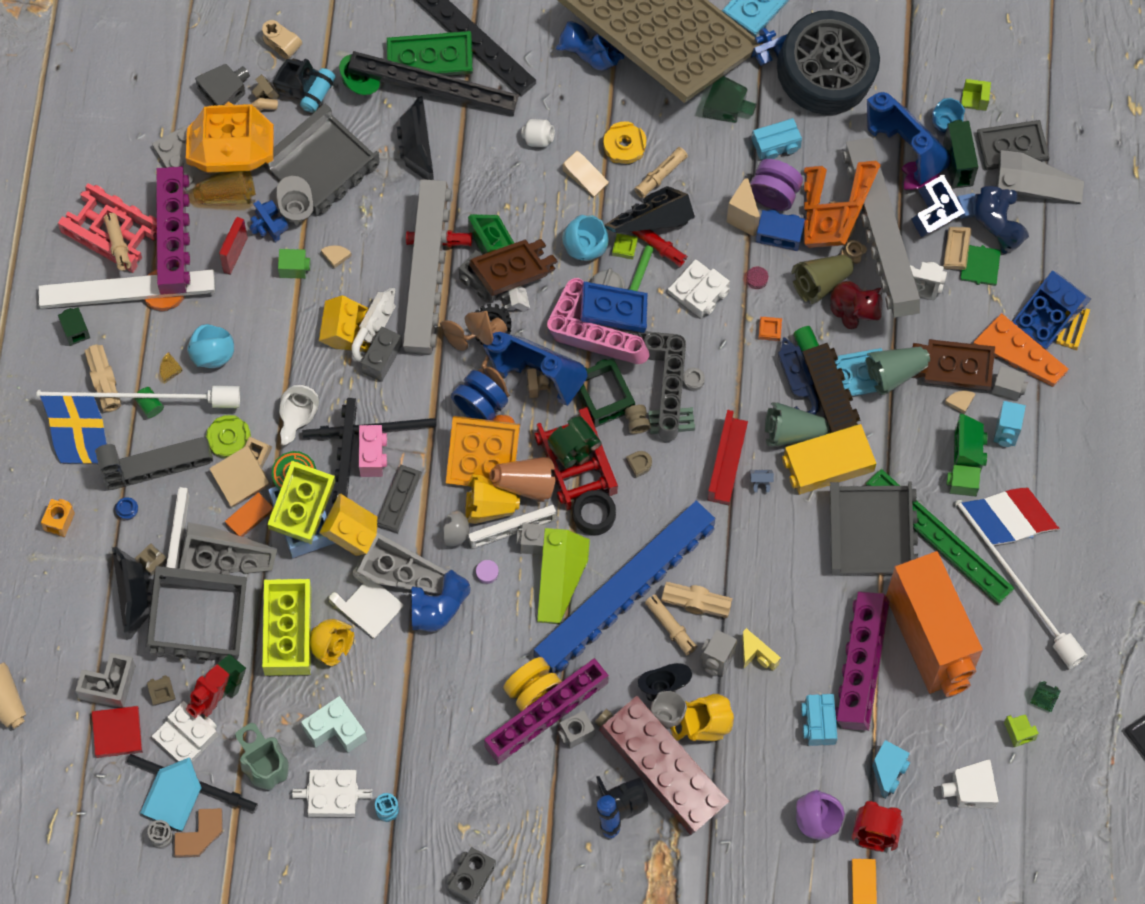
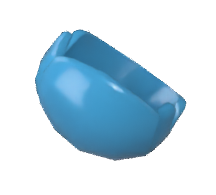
M944 98L935 106L932 113V122L939 131L946 132L948 123L955 120H964L965 108L958 100Z

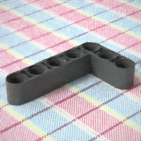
M629 330L625 333L636 335L643 339L649 351V360L665 361L658 434L661 439L672 441L677 437L679 429L686 340L678 334L648 331L642 333ZM655 344L658 347L652 348L649 345ZM677 346L680 349L674 350L671 347ZM670 366H677L678 369L673 370V369H671V368H669V367H670ZM673 385V386H675V387H677V388H676V389H669L668 386ZM672 405V406H674L675 408H674V409H667L666 406ZM670 425L673 429H665L664 426Z
M205 437L119 459L116 447L113 444H105L95 450L105 486L109 490L205 466L213 461L209 441Z

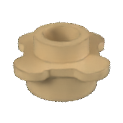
M848 240L846 248L842 250L841 255L844 254L850 257L853 263L858 264L861 262V256L867 252V248L859 241Z

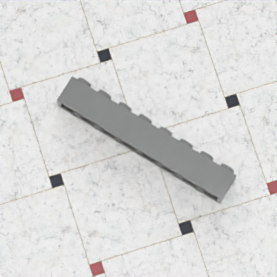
M420 180L403 344L406 353L432 354V348L437 345V334H434V328L439 325V313H436L437 305H441V292H438L439 284H443V271H440L441 264L445 263L446 256L445 251L442 249L443 243H447L448 231L444 229L445 222H449L450 217L447 202H451L452 189L448 188L447 181Z

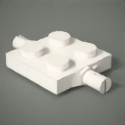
M310 770L307 789L293 788V799L307 798L308 817H355L358 799H372V789H358L356 770Z

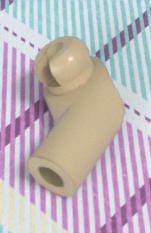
M258 98L251 104L260 112L263 109L277 110L278 100Z

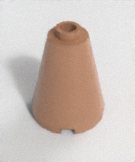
M548 457L496 464L490 471V481L497 488L538 502H545L544 499H549L554 490L555 477L551 476V469L555 470L552 460Z

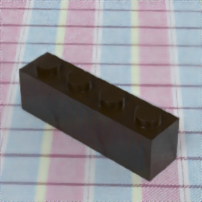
M827 342L802 351L831 433L858 425L857 422L861 420L857 409L852 410L850 401H853L849 388L845 389L842 383L846 379L842 368L837 369L835 364L838 357L834 347L830 349Z

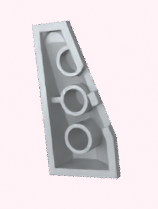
M1000 150L996 187L1002 190H1015L1018 196L1082 203L1084 181L1024 153Z
M188 522L179 569L230 575L233 572L271 571L277 548L211 526Z
M377 533L368 553L359 556L356 573L378 584L412 590V586L421 587L424 592L437 595L442 594L444 574L448 572Z

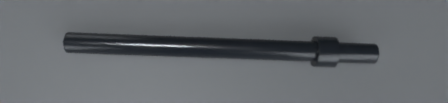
M436 418L362 425H382L383 432L436 427ZM329 425L320 426L317 429L302 430L303 439L317 437L330 439V436H339L340 427H329ZM355 425L354 434H359V425Z
M130 754L127 759V763L155 774L160 769L165 768L133 754ZM199 781L201 792L227 801L228 805L236 808L240 806L252 812L257 810L258 803L242 798L241 794L234 791L230 793Z

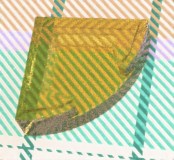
M169 352L163 357L160 366V374L164 383H167L183 371Z

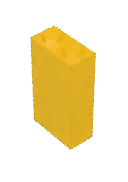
M861 424L785 447L784 456H782L785 469L789 468L791 476H789L793 489H797L799 495L830 486V482H842L874 472L877 464Z

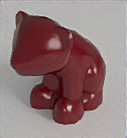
M843 281L837 284L831 293V311L836 317L842 319V323L847 329H856L859 325V319L878 321L882 317L881 288L863 291L857 284L851 281Z

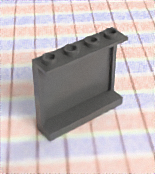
M325 103L274 147V160L263 165L279 182L288 176L303 178L311 189L313 200L312 213L318 216L321 213L327 212L331 208L332 203L337 199H342L353 185H358L362 181L363 176L369 171L373 172L378 167L380 160L379 152L375 151L373 153L332 115L331 108Z
M908 481V486H839V482H830L832 575H892L895 566L918 558V554H914V546H918V533L913 532V524H917V510H913L912 502H916L917 495L916 489H912V481Z

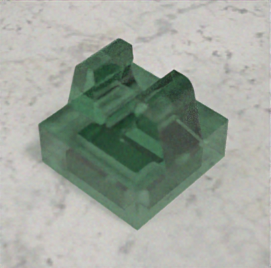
M1045 681L1039 682L1030 703L1052 712L1061 691L1056 686L1053 688L1047 685Z

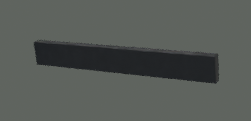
M353 51L348 67V72L511 116H514L519 97L518 94Z

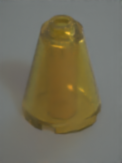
M250 171L218 172L197 183L196 188L193 189L194 198L201 205L255 203V199H252V196L256 195L255 186Z

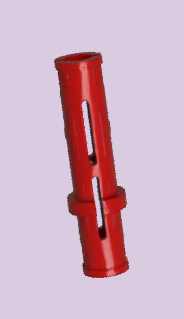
M650 229L630 231L657 250L661 257H667L678 267L685 263L683 259L687 260L688 256L676 249L672 242L665 241Z
M448 230L447 243H443V245H447L448 248H452V246L472 247V232L453 233L452 230ZM406 232V245H414L415 232Z

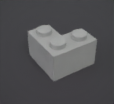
M110 653L104 674L81 670L76 687L78 698L89 702L124 708L136 667L133 657Z

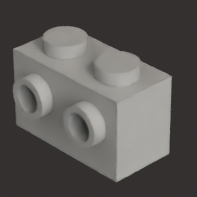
M717 629L711 640L706 639L700 658L703 659L702 667L705 668L704 670L708 674L721 677L724 675L735 654L737 639Z

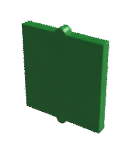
M969 245L966 270L961 271L960 280L974 282L977 285L981 283L996 286L1001 250L985 248L984 245L981 247Z

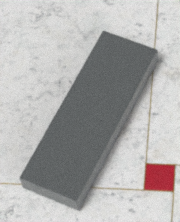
M400 464L378 518L377 527L395 533L399 532L422 475L421 471Z

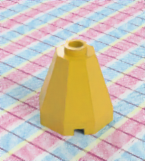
M472 474L468 482V487H472V490L466 493L465 516L468 518L469 523L478 524L511 516L515 510L519 509L520 497H516L515 493L495 487L490 479L482 475Z

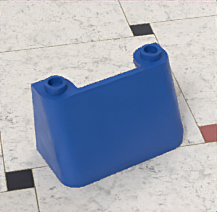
M879 92L867 99L868 131L874 137L878 135L877 133L881 132L886 133L889 138L896 133L901 135L918 154V159L916 160L918 168L914 172V179L920 185L949 166V151L895 98L888 93Z
M504 332L493 333V342L490 345L483 344L494 369L501 376L506 378L508 372L513 370L521 373L526 365L535 368L553 380L554 387L558 391L557 400L566 406L570 404L588 376L584 365L580 362L522 337Z

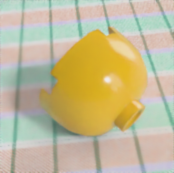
M327 619L315 626L311 631L310 649L314 656L328 666H334L341 662L338 658L342 653L346 656L353 644L354 632L351 631L352 626L337 619Z

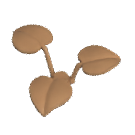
M488 311L471 312L465 316V323L472 333L471 335H464L463 328L453 321L444 320L440 322L447 341L460 351L468 348L466 340L477 337L482 343L490 345L493 342V333H505L507 331L506 324L500 318L496 317L490 322ZM486 355L481 365L482 369L478 371L492 379L509 397L510 395L507 392L502 376L494 368L487 367L489 357Z

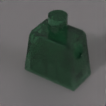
M722 76L712 85L704 105L703 117L736 123L741 112L753 116L756 103L746 100L748 91L746 87Z

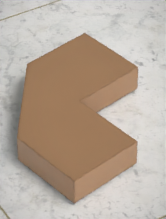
M222 808L198 809V832L175 833L176 858L199 857L223 833Z

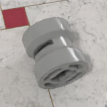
M156 820L149 825L147 834L154 847L159 849L166 848L172 843L173 833L167 822Z

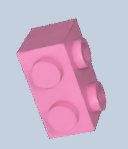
M359 425L360 477H383V467H387V454H383V446H387V433H383L382 425Z

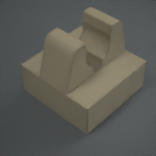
M261 74L255 79L258 85L252 90V93L257 99L271 98L276 100L280 97L279 93L265 76Z
M152 543L135 557L143 565L144 570L149 571L151 576L154 574L156 566H163L167 562V557Z
M165 675L162 676V679H150L147 682L153 705L175 699L170 677Z

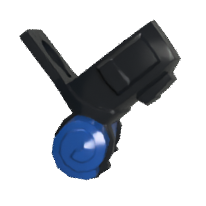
M600 776L596 777L598 789L602 796L597 802V813L600 817V828L605 837L614 838L620 832L621 820L631 815L635 816L648 808V796L640 777L622 783L608 791Z

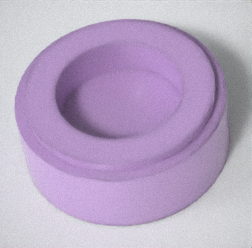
M484 560L477 565L476 576L480 582L490 584L498 578L499 570L495 562Z

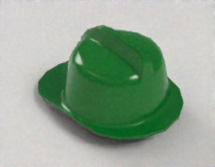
M352 54L345 56L339 65L342 82L345 87L360 95L375 93L379 89L380 81L349 73L348 67Z

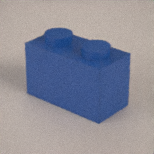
M762 210L756 242L798 251L805 219L793 214H780L775 210Z

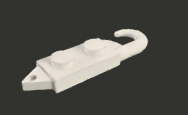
M395 288L378 292L361 322L360 330L352 344V354L358 362H362L365 357H362L359 351L363 341L372 343L381 326L385 327L396 307L394 304Z

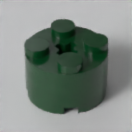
M583 417L570 419L567 421L569 424L564 429L562 426L558 427L548 438L550 449L565 468H569L576 463L583 465L590 459L589 454L602 444Z

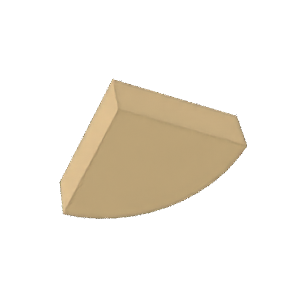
M333 245L321 249L322 255L334 268L352 256L351 252L342 246Z
M970 391L955 392L946 399L945 404L965 414L975 397V393Z

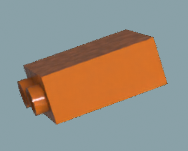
M938 551L895 566L886 597L890 601L889 606L929 694L943 689L945 696L950 697L967 690L971 686L968 679L972 678V675L977 672L976 665L983 649Z

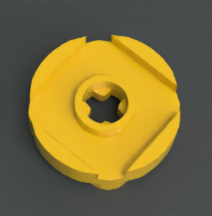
M626 121L615 123L604 135V151L613 163H633L640 160L644 155L646 135L641 128L639 129L634 126V123ZM622 139L631 142L628 146H623L619 143H622Z

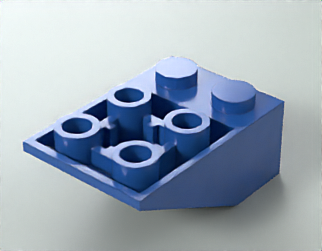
M1052 270L1013 320V323L1047 349L1058 338L1059 334L1073 322V319L1082 312L1091 298L1058 272ZM1067 310L1071 312L1069 316L1066 314Z

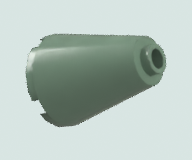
M920 346L867 353L869 357H866L869 377L877 382L878 385L874 386V388L880 395L889 393L928 367V362H930L928 351L926 349L923 350Z
M772 402L773 408H768L765 432L769 433V439H766L768 446L776 447L796 444L828 434L829 425L823 417L778 402Z

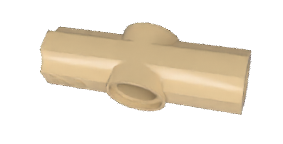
M103 345L89 346L84 351L91 370L89 373L95 391L97 393H118L115 386L117 385L111 366L108 364ZM99 397L103 412H112L121 407L120 397Z
M666 581L661 602L684 607L686 611L693 614L708 613L728 618L733 598L710 593L708 589L701 586L692 585L687 587Z

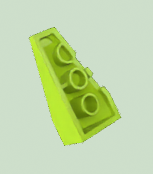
M545 528L537 623H561L571 597L578 586L580 577L587 566L590 539L569 530Z

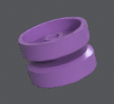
M775 159L762 160L756 169V176L750 182L755 201L772 210H789L795 201V194L799 192L803 183L801 174L795 168Z

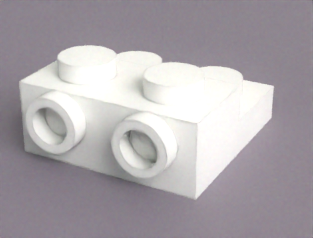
M695 259L670 286L668 294L702 319L706 313L709 315L715 309L716 302L720 298L724 299L730 292V281L715 269L709 270Z
M922 262L920 269L910 265L919 297L935 300L937 293H942L947 272L943 271L944 267L934 262Z
M184 701L167 717L168 720L152 735V738L177 762L189 757L193 762L218 737L215 730L217 725L208 717L204 720L201 716L197 718L191 716L186 711L188 704Z

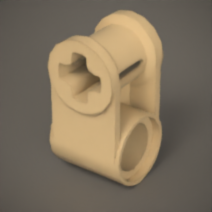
M275 20L266 21L262 26L264 43L284 59H290L303 44L295 33L289 31Z

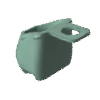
M249 723L235 733L236 739L245 750V753L240 758L241 770L253 785L271 790L276 784L287 779L289 762L276 738L270 737L265 739L255 723ZM251 730L256 733L257 737L253 743H246L243 740V734L246 731Z

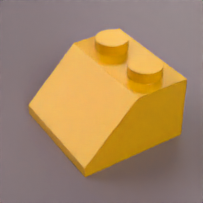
M339 494L319 533L355 556L368 553L377 535V516L346 496Z

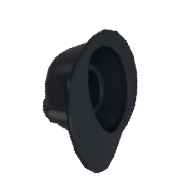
M682 663L669 664L643 673L638 679V687L646 693L649 701H654L659 692H676V690L686 686L692 678V670L689 666Z

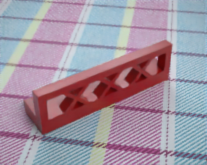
M727 410L707 499V501L725 505L730 504L748 421L733 418L734 411Z

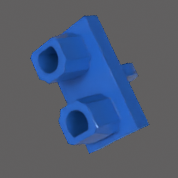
M766 28L760 29V36L755 38V42L757 44L762 42L763 44L753 48L751 58L755 56L760 66L771 62L772 57L769 50L774 48L778 57L787 34L772 40L771 38L776 36L774 30L769 32Z
M258 200L253 203L259 220L256 216L250 219L253 223L249 228L252 234L260 233L263 237L267 234L266 228L274 242L281 240L280 234L288 229V223L283 216L274 221L271 219V216L278 213L274 202L270 200L261 204Z

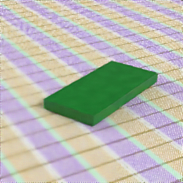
M471 31L387 37V60L442 75L473 74Z

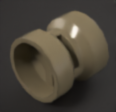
M634 405L625 409L624 414L626 419L629 420L628 429L631 434L644 433L651 428L649 420L646 419L647 411L644 405Z

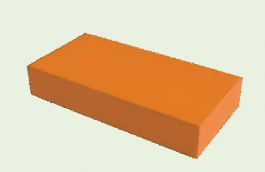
M258 492L225 520V524L236 535L244 537L272 513L274 508Z

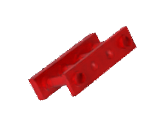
M588 408L580 409L578 417H583L598 436ZM537 424V432L534 433L538 446L542 445L546 457L550 458L554 464L555 470L551 469L559 489L557 492L560 504H565L566 510L571 509L572 498L578 497L589 490H607L609 496L618 493V484L602 444L599 448L592 451L593 458H591V461L559 471L556 463L558 458L548 444V438L557 428L544 432L542 424ZM569 424L563 425L562 428L564 429ZM595 469V471L599 470L601 477H599L598 481L567 491L563 479Z

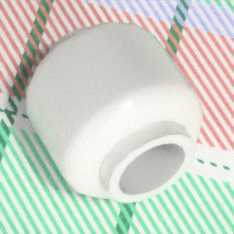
M530 119L527 121L526 126L522 127L521 135L530 147H547L554 140L555 130L554 126L546 119Z

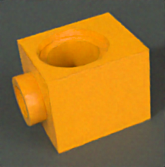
M51 499L41 521L43 530L65 537L75 515L71 503L63 499H58V501ZM57 513L64 514L62 518L54 519Z

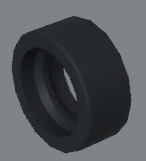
M589 490L581 494L576 499L573 507V518L577 528L589 535H601L607 532L613 526L616 518V508L612 498L599 490ZM594 501L603 503L608 510L606 520L600 524H590L584 521L581 516V510L586 503Z

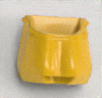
M715 693L693 701H685L687 711L681 721V733L678 734L676 732L675 726L670 727L672 736L676 741H679L686 735L692 741L721 740L733 728L734 714L730 707V700L723 695Z

